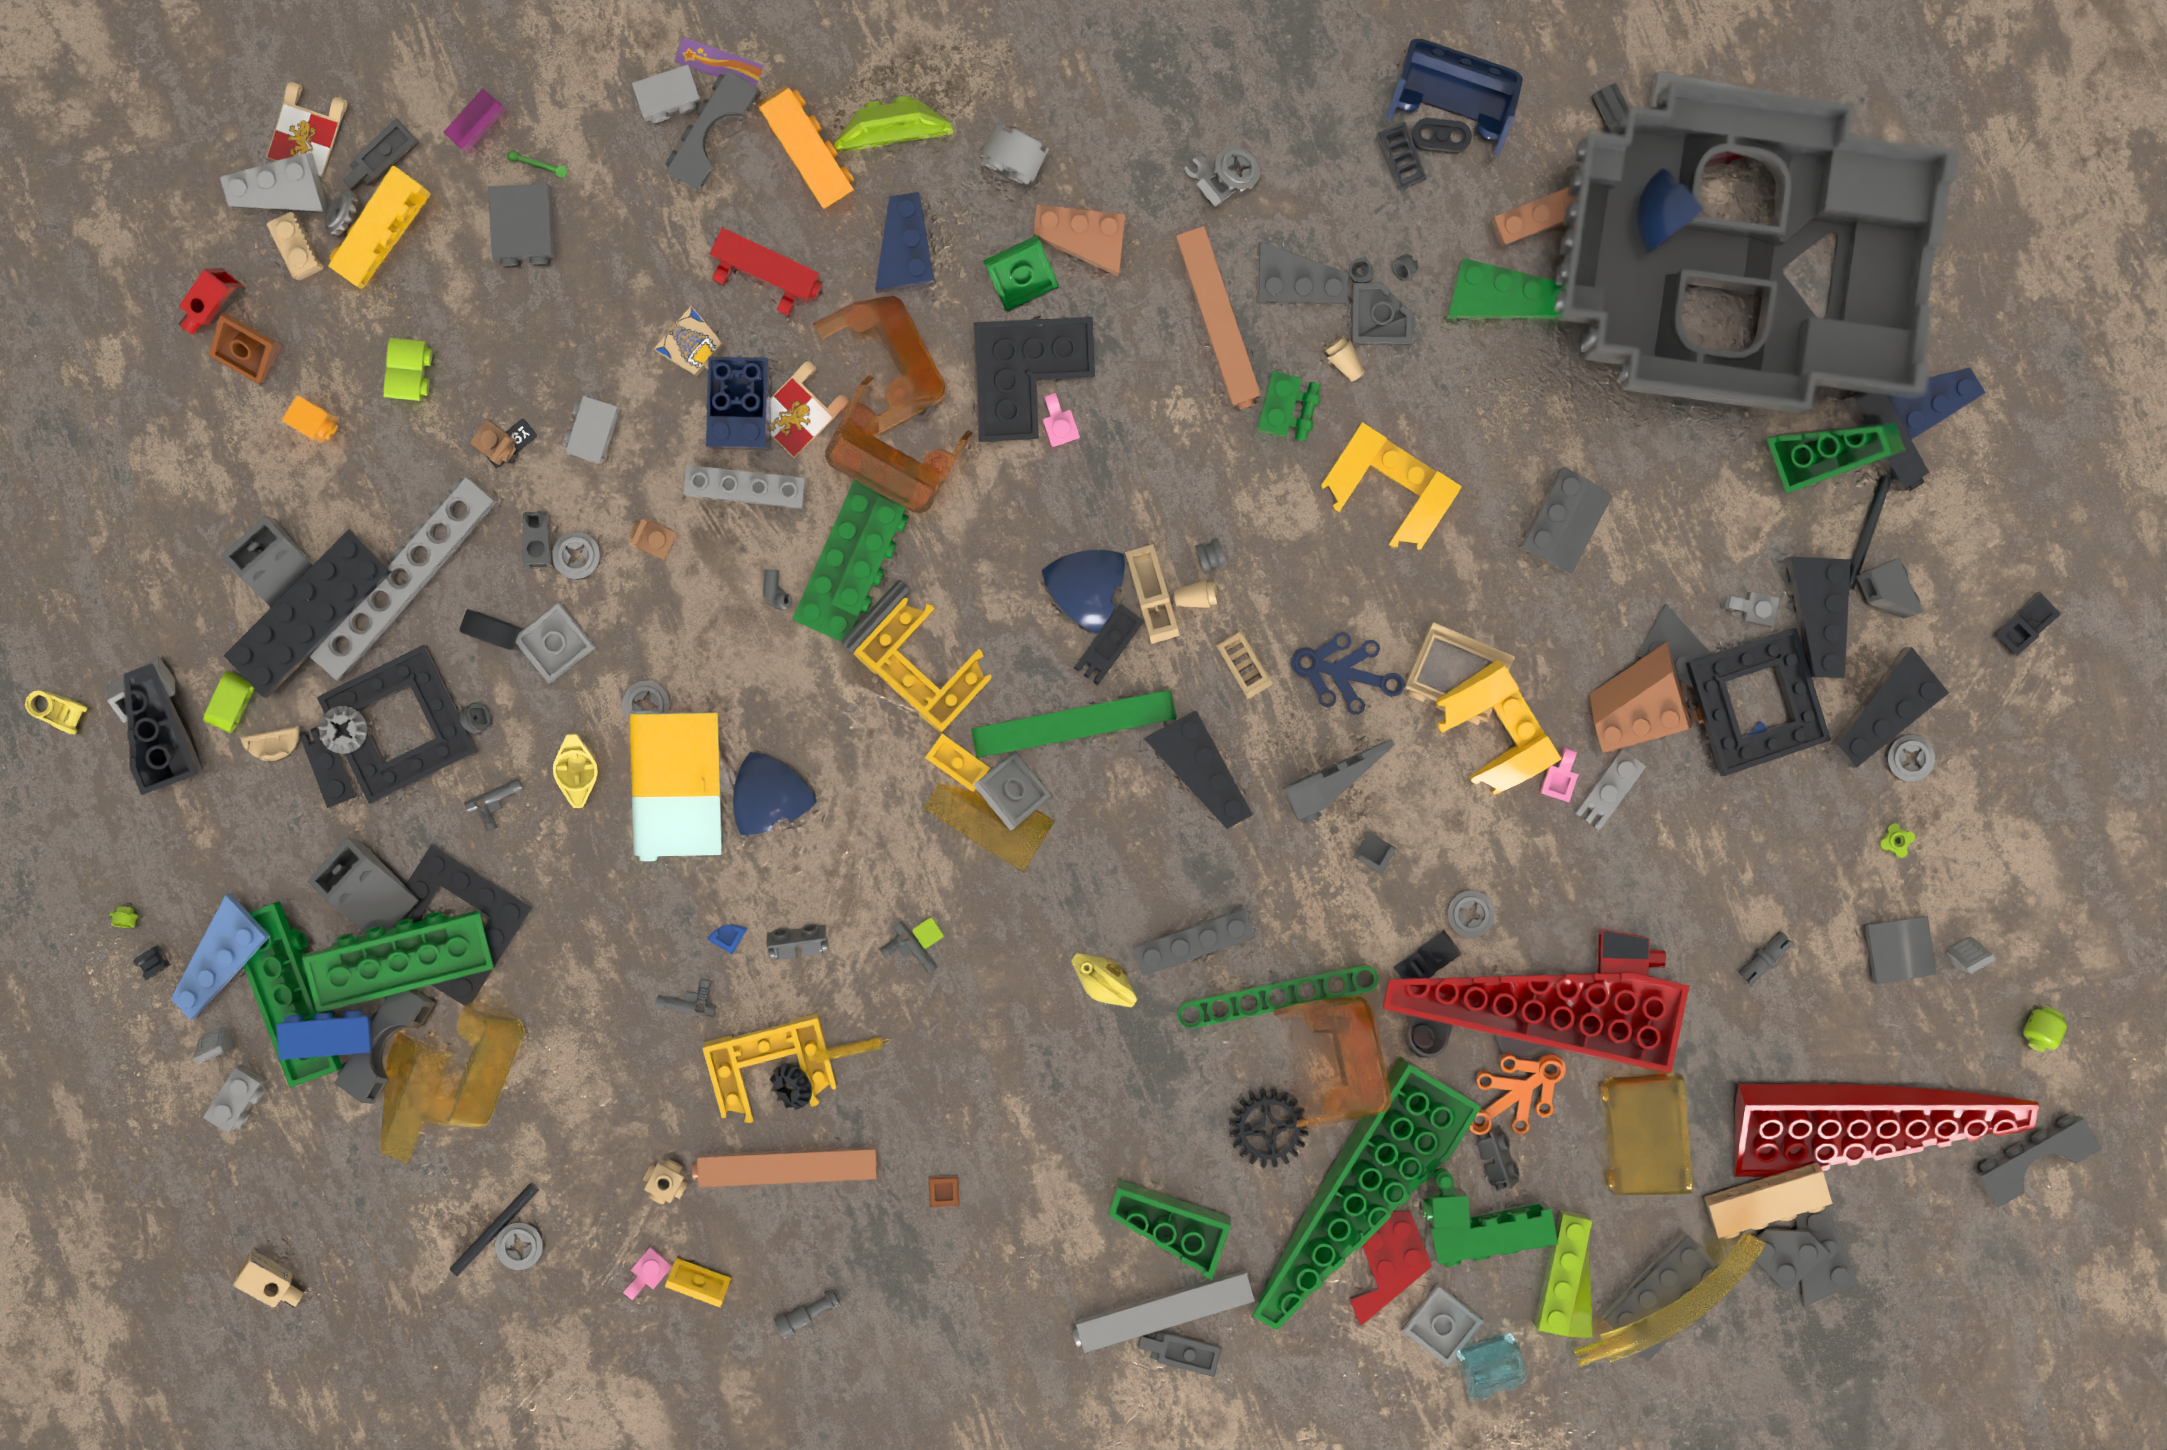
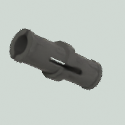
M1780 931L1763 950L1759 949L1756 952L1757 956L1739 974L1745 978L1746 982L1753 986L1769 968L1774 969L1777 966L1775 962L1794 943L1788 940V937Z

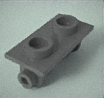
M808 924L798 929L779 928L767 933L769 958H775L776 961L797 958L796 947H801L803 957L823 954V951L829 950L826 939V925Z
M1497 1126L1490 1134L1487 1132L1486 1134L1478 1135L1479 1139L1476 1142L1483 1160L1494 1159V1163L1485 1165L1491 1186H1495L1496 1190L1504 1189L1507 1186L1508 1189H1511L1519 1182V1168L1517 1163L1511 1159L1509 1153L1510 1142L1507 1134L1502 1132L1501 1126Z

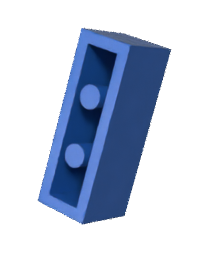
M363 1010L345 1011V1017L333 1018L332 1012L314 1014L313 1020H302V1015L284 1016V1022L277 1023L279 1060L372 1052L371 1015H363Z

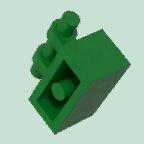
M1272 371L1256 431L1285 438L1290 426L1297 428L1295 440L1306 442L1308 432L1313 429L1314 422L1311 421L1315 406H1319L1321 397L1318 394L1321 384L1309 382L1307 393L1301 392L1299 387L1302 378ZM1296 401L1304 402L1300 418L1292 417Z
M1436 1169L1433 1173V1180L1439 1187V1190L1427 1191V1199H1422L1423 1216L1426 1217V1221H1429L1434 1228L1470 1226L1468 1195L1462 1188H1454L1453 1176L1447 1169Z

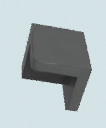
M1368 832L1353 858L1382 874L1396 848Z

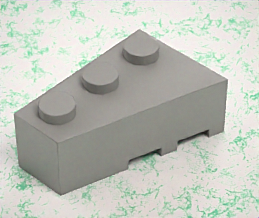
M304 153L220 177L228 206L328 211L329 208L312 153Z

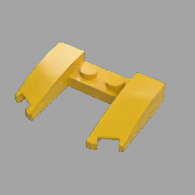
M1362 422L1323 481L1321 488L1330 487L1338 501L1332 506L1335 511L1340 512L1371 465L1419 496L1388 545L1398 547L1399 541L1417 543L1416 550H1421L1462 486L1439 471L1433 470Z
M904 597L854 651L853 655L874 674H878L914 707L927 723L941 734L990 681L992 676L991 674L983 676L978 659L984 656L982 651L978 649L941 690L897 651L935 608L932 605L926 604L923 611L906 606L908 598Z
M1500 660L1494 661L1436 700L1438 706H1445V721L1437 722L1438 728L1442 733L1493 707L1514 741V747L1469 776V779L1476 785L1483 781L1492 786L1490 792L1494 795L1524 782L1561 760L1551 740L1544 733L1520 694L1514 679Z
M818 1013L791 1019L789 1023L733 1037L729 1035L703 1042L702 1048L722 1118H726L728 1110L745 1114L744 1122L746 1123L754 1122L741 1070L742 1067L797 1054L800 1068L805 1072L812 1086L811 1107L820 1103L816 1095L825 1087L830 1085L833 1090L837 1088L831 1060L826 1059V1061L817 1062L818 1054L815 1058V1051L819 1053V1050L823 1049L826 1051L825 1049H827Z

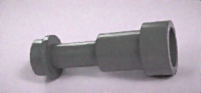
M833 1290L824 1292L825 1297L808 1307L803 1305L787 1315L782 1313L775 1317L774 1322L782 1337L786 1339L794 1335L795 1330L812 1321L811 1318L825 1310L832 1308L835 1311L837 1307L841 1306Z

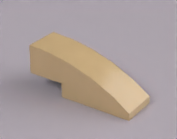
M1154 544L1125 552L1151 644L1180 636Z

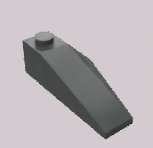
M1389 739L1283 786V791L1296 820L1304 819V822L1307 823L1320 817L1319 811L1329 806L1395 745L1393 740Z

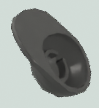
M1410 1015L1408 1026L1405 1030V1042L1409 1050L1418 1057L1431 1058L1438 1056L1445 1050L1448 1044L1452 1025Z

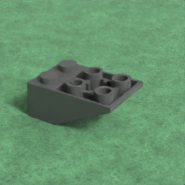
M264 516L221 555L237 575L270 607L314 565L279 524L269 516Z
M346 838L307 880L330 905L365 934L366 930L376 926H383L384 930L395 928V923L403 920L420 902L360 840Z

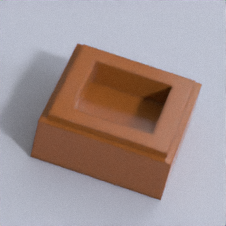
M958 1175L929 1176L930 1207L960 1205Z

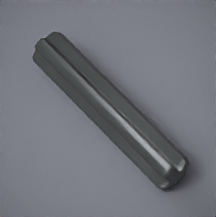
M898 580L842 640V645L853 653L904 597L909 594V587L904 582Z

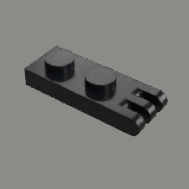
M1120 604L1074 669L1079 672L1084 667L1085 662L1089 664L1090 667L1083 676L1089 678L1093 671L1097 670L1100 673L1096 675L1093 683L1098 686L1141 627L1144 620Z
M317 727L310 729L314 739L311 742L306 731L299 734L326 807L330 808L356 798V793L341 754L327 749L320 740V733Z

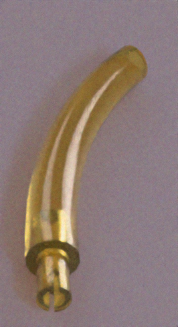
M1744 1233L1724 1261L1706 1279L1683 1297L1648 1317L1600 1334V1341L1573 1349L1575 1357L1588 1354L1587 1357L1577 1360L1579 1367L1581 1368L1584 1365L1604 1358H1608L1610 1363L1650 1348L1685 1329L1711 1310L1738 1284L1754 1264L1766 1243Z

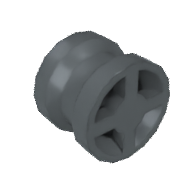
M1218 538L1211 540L1208 545L1199 544L1195 546L1204 573L1210 572L1215 566H1227Z

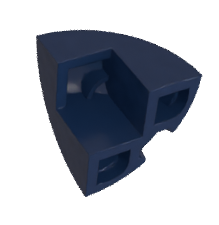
M1663 168L1658 170L1649 179L1640 195L1637 206V229L1643 246L1648 253L1704 211V208L1682 183L1678 184L1672 174Z
M1087 550L1066 555L1042 570L1045 584L1053 599L1071 619L1084 628L1098 633L1114 610L1115 605L1111 601L1114 590L1118 586L1121 587L1123 583L1124 554L1110 550Z
M750 752L739 769L734 788L733 807L740 835H754L771 831L775 822H779L783 818L792 822L807 812L817 802L813 792L794 771L770 756Z

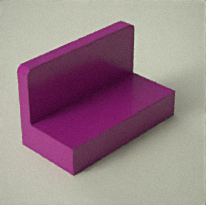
M482 88L443 133L464 152L468 153L506 109Z

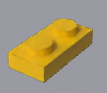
M943 733L925 757L972 792L976 789L973 784L986 775L990 769L989 766Z
M676 1258L665 1287L721 1307L732 1278Z

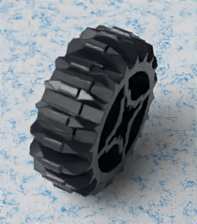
M1273 1087L1271 1089L1270 1096H1266L1265 1088H1260L1261 1097L1257 1099L1254 1092L1250 1091L1248 1094L1252 1101L1247 1103L1245 1099L1241 1098L1239 1102L1244 1109L1241 1111L1238 1108H1233L1232 1110L1235 1115L1239 1116V1119H1229L1230 1125L1238 1126V1129L1229 1131L1230 1137L1239 1136V1139L1232 1143L1233 1147L1239 1148L1243 1145L1244 1148L1240 1151L1239 1155L1243 1158L1250 1152V1164H1254L1257 1158L1260 1157V1166L1262 1168L1266 1167L1267 1159H1271L1274 1168L1278 1167L1276 1159L1278 1157H1281L1285 1164L1289 1163L1286 1153L1290 1152L1294 1157H1297L1299 1154L1293 1148L1296 1144L1302 1148L1305 1146V1142L1298 1139V1137H1305L1309 1134L1307 1130L1300 1129V1126L1309 1123L1308 1119H1298V1116L1305 1112L1304 1108L1299 1107L1294 1110L1293 1108L1297 1105L1298 1100L1294 1097L1287 1103L1286 1100L1289 1095L1287 1091H1283L1280 1098H1277V1088ZM1269 1104L1281 1106L1288 1111L1292 1119L1274 1118ZM1261 1106L1260 1120L1257 1123L1244 1127L1248 1115L1255 1108ZM1266 1113L1272 1125L1274 1123L1277 1124V1127L1272 1129L1271 1142L1269 1136L1266 1135V1131L1261 1132L1260 1130L1266 1125ZM1293 1128L1287 1143L1277 1149V1136L1281 1132ZM1245 1136L1263 1137L1266 1140L1268 1151L1255 1148L1248 1142Z

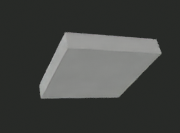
M560 601L556 602L521 630L515 642L548 684H552L597 648Z
M1016 751L1012 752L973 784L1010 831L1052 797Z
M1437 1283L1404 1324L1401 1331L1449 1367L1482 1325L1484 1319Z

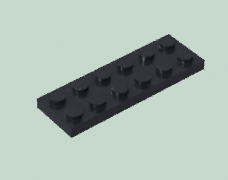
M348 529L223 656L263 698H268L392 571L353 530Z

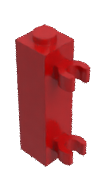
M723 227L710 252L712 258L720 261L713 274V281L724 286L733 267L785 292L778 304L777 310L789 316L796 298L809 303L811 297L816 299L823 285V282L819 281L820 273Z

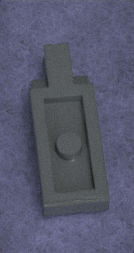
M396 118L353 158L354 161L350 164L353 171L343 179L344 183L352 191L358 188L364 181L369 186L417 144L418 140Z
M1158 1331L1156 1337L1140 1336L1137 1344L1138 1348L1151 1351L1150 1358L1157 1360L1158 1363L1215 1377L1222 1350L1221 1346Z

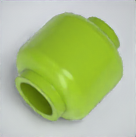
M2043 1006L2042 1009L2033 1010L2023 1030L2025 1038L2029 1040L2028 1045L2039 1052H2045L2046 1049H2057L2068 1028L2064 1020L2065 1016L2058 1010Z

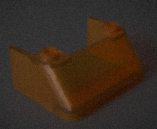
M885 296L856 301L813 323L821 339L847 326L858 332L866 331L875 326L890 353L901 377L892 381L885 391L886 400L891 409L864 422L872 437L939 403L945 397V382L905 305L898 297Z
M868 375L857 388L826 448V461L832 468L915 513L926 512L933 505L951 475L973 432L966 431L960 438L953 453L944 449H935L926 456L923 464L871 436L876 426V416L870 408L861 404L874 377Z
M1351 996L1321 999L1274 1010L1275 1016L1284 1019L1305 1016L1307 1024L1316 1030L1331 1028L1343 1085L1330 1089L1324 1095L1323 1109L1325 1115L1296 1121L1297 1127L1314 1129L1380 1114L1390 1107L1392 1097L1372 1004L1366 998Z

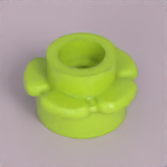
M118 906L115 912L109 913V916L112 917L111 925L120 928H135V922L139 918L137 914H134V909L130 907Z

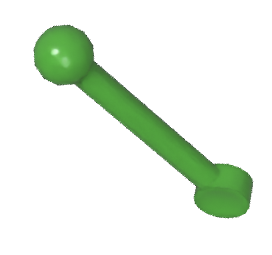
M511 150L507 154V159L511 162L520 161L552 171L560 178L565 177L568 172L563 165L558 167L518 155L515 150Z

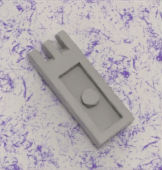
M1621 749L1577 808L1575 814L1580 817L1587 808L1591 811L1586 816L1585 821L1590 824L1595 816L1598 815L1600 818L1595 823L1594 828L1599 831L1647 766L1624 749Z

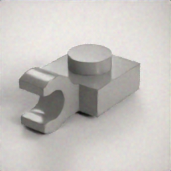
M1202 154L1193 159L1194 163L1192 162L1184 168L1188 176L1200 179L1196 183L1197 186L1214 206L1226 200L1237 190V188L1229 190V185L1225 182H1219V175L1214 172L1207 158Z
M1749 592L1747 600L1727 596L1724 608L1744 612L1743 621L1774 627L1780 598Z

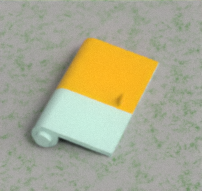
M630 712L633 854L639 856L640 861H656L657 856L722 855L718 712Z

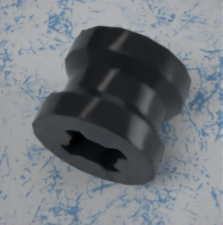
M159 945L154 946L133 960L135 966L142 969V976L145 981L155 977L171 966L167 959H163Z

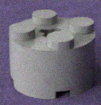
M996 122L980 154L982 157L980 163L994 171L997 169L1000 171L1005 170L1008 172L1006 177L1010 180L1028 185L1029 182L1034 181L1049 148L1041 147L1042 143L1014 128L1010 133L1004 129V124Z

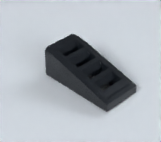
M1402 122L1377 134V139L1399 190L1427 179L1406 122ZM1400 134L1402 135V140L1389 145L1388 139ZM1406 145L1407 151L1393 156V150ZM1411 157L1412 162L1400 167L1397 166L1396 162ZM1412 168L1416 169L1417 173L1402 179L1401 173Z

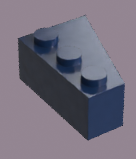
M919 192L889 197L875 286L876 294L935 284Z
M1966 368L1928 378L1926 394L1915 399L1887 395L1912 440L1986 392L1971 368Z

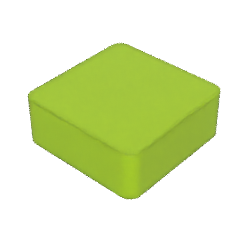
M932 917L912 930L924 949L944 936Z

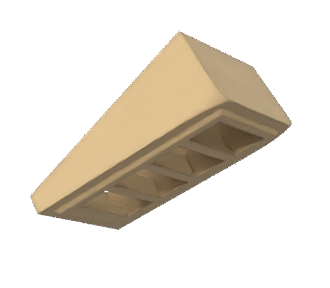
M1242 631L1216 645L1248 699L1273 684ZM1240 643L1243 644L1244 647L1230 656L1227 654L1228 650ZM1247 653L1250 657L1236 666L1233 664L1237 659ZM1255 664V669L1243 676L1239 674V672ZM1261 674L1263 678L1247 687L1246 682Z

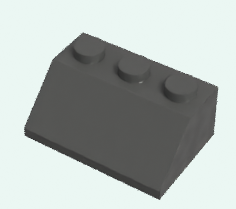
M1565 467L1559 469L1519 548L1572 575L1612 495L1592 481Z

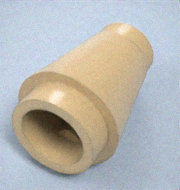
M1342 336L1326 347L1327 359L1349 378L1351 382L1366 372L1351 340L1347 341Z
M1208 579L1180 589H1174L1176 607L1211 608L1212 605L1218 604L1216 582H1208Z

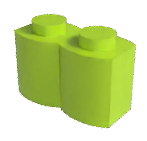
M389 338L384 380L385 398L422 401L423 395L428 396L430 380L425 378L426 366H431L432 348H428V342Z

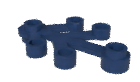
M1344 632L1337 633L1332 641L1316 650L1311 648L1297 650L1291 660L1294 672L1299 676L1309 678L1318 694V702L1323 707L1333 706L1336 702V695L1333 691L1327 689L1319 672L1331 675L1347 702L1348 712L1353 715L1361 714L1365 709V703L1361 698L1357 697L1348 680L1379 687L1385 695L1391 697L1401 694L1405 687L1403 678L1397 673H1388L1385 676H1380L1350 668L1367 657L1371 658L1378 655L1380 646L1375 640L1365 641L1361 648L1336 663L1323 661L1324 658L1336 650H1345L1350 647L1351 637ZM1341 635L1345 636L1348 640L1347 645L1344 647H1340L1337 644V638ZM1368 643H1373L1376 646L1374 654H1368L1365 651ZM1303 657L1311 659L1312 663L1309 668L1301 666L1300 661ZM1389 679H1394L1397 682V688L1393 691L1389 690L1386 686ZM1324 693L1332 695L1333 700L1330 704L1322 702V695ZM1354 700H1358L1361 703V709L1357 712L1352 711L1350 707L1351 702Z

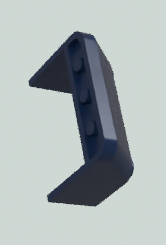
M1413 39L1408 47L1386 118L1392 120L1396 107L1404 111L1418 109L1421 102L1437 106L1477 120L1476 128L1483 137L1497 139L1493 155L1499 156L1515 117L1523 78L1517 71L1425 39Z

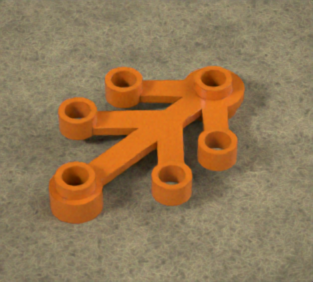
M1512 1053L1503 1054L1500 1058L1502 1070L1507 1073H1512L1515 1070L1533 1073L1526 1079L1493 1076L1488 1070L1480 1071L1476 1075V1082L1480 1089L1489 1090L1495 1088L1510 1091L1485 1109H1480L1477 1116H1483L1485 1118L1482 1123L1473 1121L1469 1129L1477 1135L1486 1134L1492 1127V1119L1518 1101L1517 1114L1511 1121L1512 1129L1520 1135L1527 1133L1530 1129L1528 1117L1532 1091L1541 1083V1098L1536 1101L1535 1109L1539 1116L1549 1117L1554 1111L1552 1103L1554 1085L1564 1077L1566 1072L1563 1059L1555 1054L1544 1055L1538 1061L1518 1059ZM1512 1059L1514 1064L1507 1067L1504 1065V1061ZM1548 1064L1556 1066L1552 1072L1546 1071L1545 1068ZM1488 1076L1491 1080L1487 1084H1482L1480 1079ZM1546 1103L1550 1107L1547 1111H1541L1539 1109L1540 1105ZM1518 1121L1526 1122L1523 1128L1515 1126Z

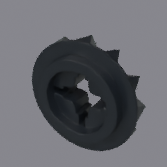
M787 1063L773 1070L774 1075L769 1079L774 1084L771 1091L777 1093V1101H783L785 1108L793 1107L797 1110L810 1102L812 1086L802 1069ZM788 1084V1086L796 1087V1089L792 1091L787 1089L785 1085Z

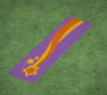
M685 37L682 38L674 61L684 66L689 65L690 68L716 77L720 74L725 76L726 72L730 70L756 87L764 67L762 64Z

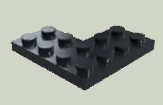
M1093 317L973 322L978 441L1039 439L1036 379L1095 377Z

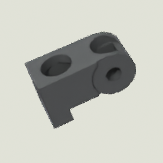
M548 511L523 512V565L526 569L553 567Z

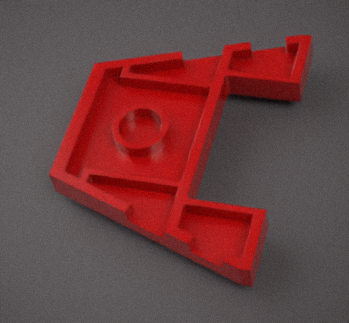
M1410 1210L1393 1211L1390 1214L1391 1217L1362 1245L1378 1288L1349 1299L1359 1325L1366 1323L1432 1267Z

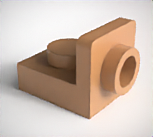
M486 419L469 443L489 457L494 463L500 465L502 461L507 462L516 450L514 445L517 441Z
M644 517L641 522L635 521L629 533V537L632 538L631 545L663 560H666L677 536V533Z

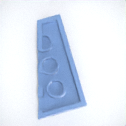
M232 894L225 895L171 997V1000L190 1020L198 1017L270 937Z

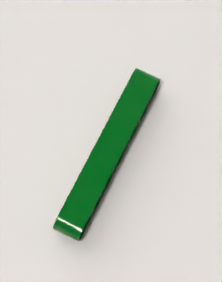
M1172 690L972 728L971 732L976 758L1174 720L1177 719Z
M1367 964L1339 968L1183 1001L1178 1006L1177 1017L1179 1022L1186 1028L1203 1027L1368 993L1377 987L1379 976ZM1363 970L1370 971L1372 974V981L1367 986H1360L1357 983V975ZM1334 976L1341 977L1343 980V987L1337 992H1332L1328 989V981ZM1305 982L1312 983L1314 986V993L1308 998H1303L1298 993L1300 985ZM1276 988L1285 991V999L1279 1004H1274L1269 999L1270 992ZM1247 994L1256 997V1005L1250 1010H1245L1240 1005L1241 998ZM1218 1000L1225 1001L1228 1005L1226 1013L1221 1016H1216L1211 1012L1212 1004ZM1193 1006L1198 1009L1199 1015L1195 1021L1187 1022L1182 1018V1012L1186 1007Z

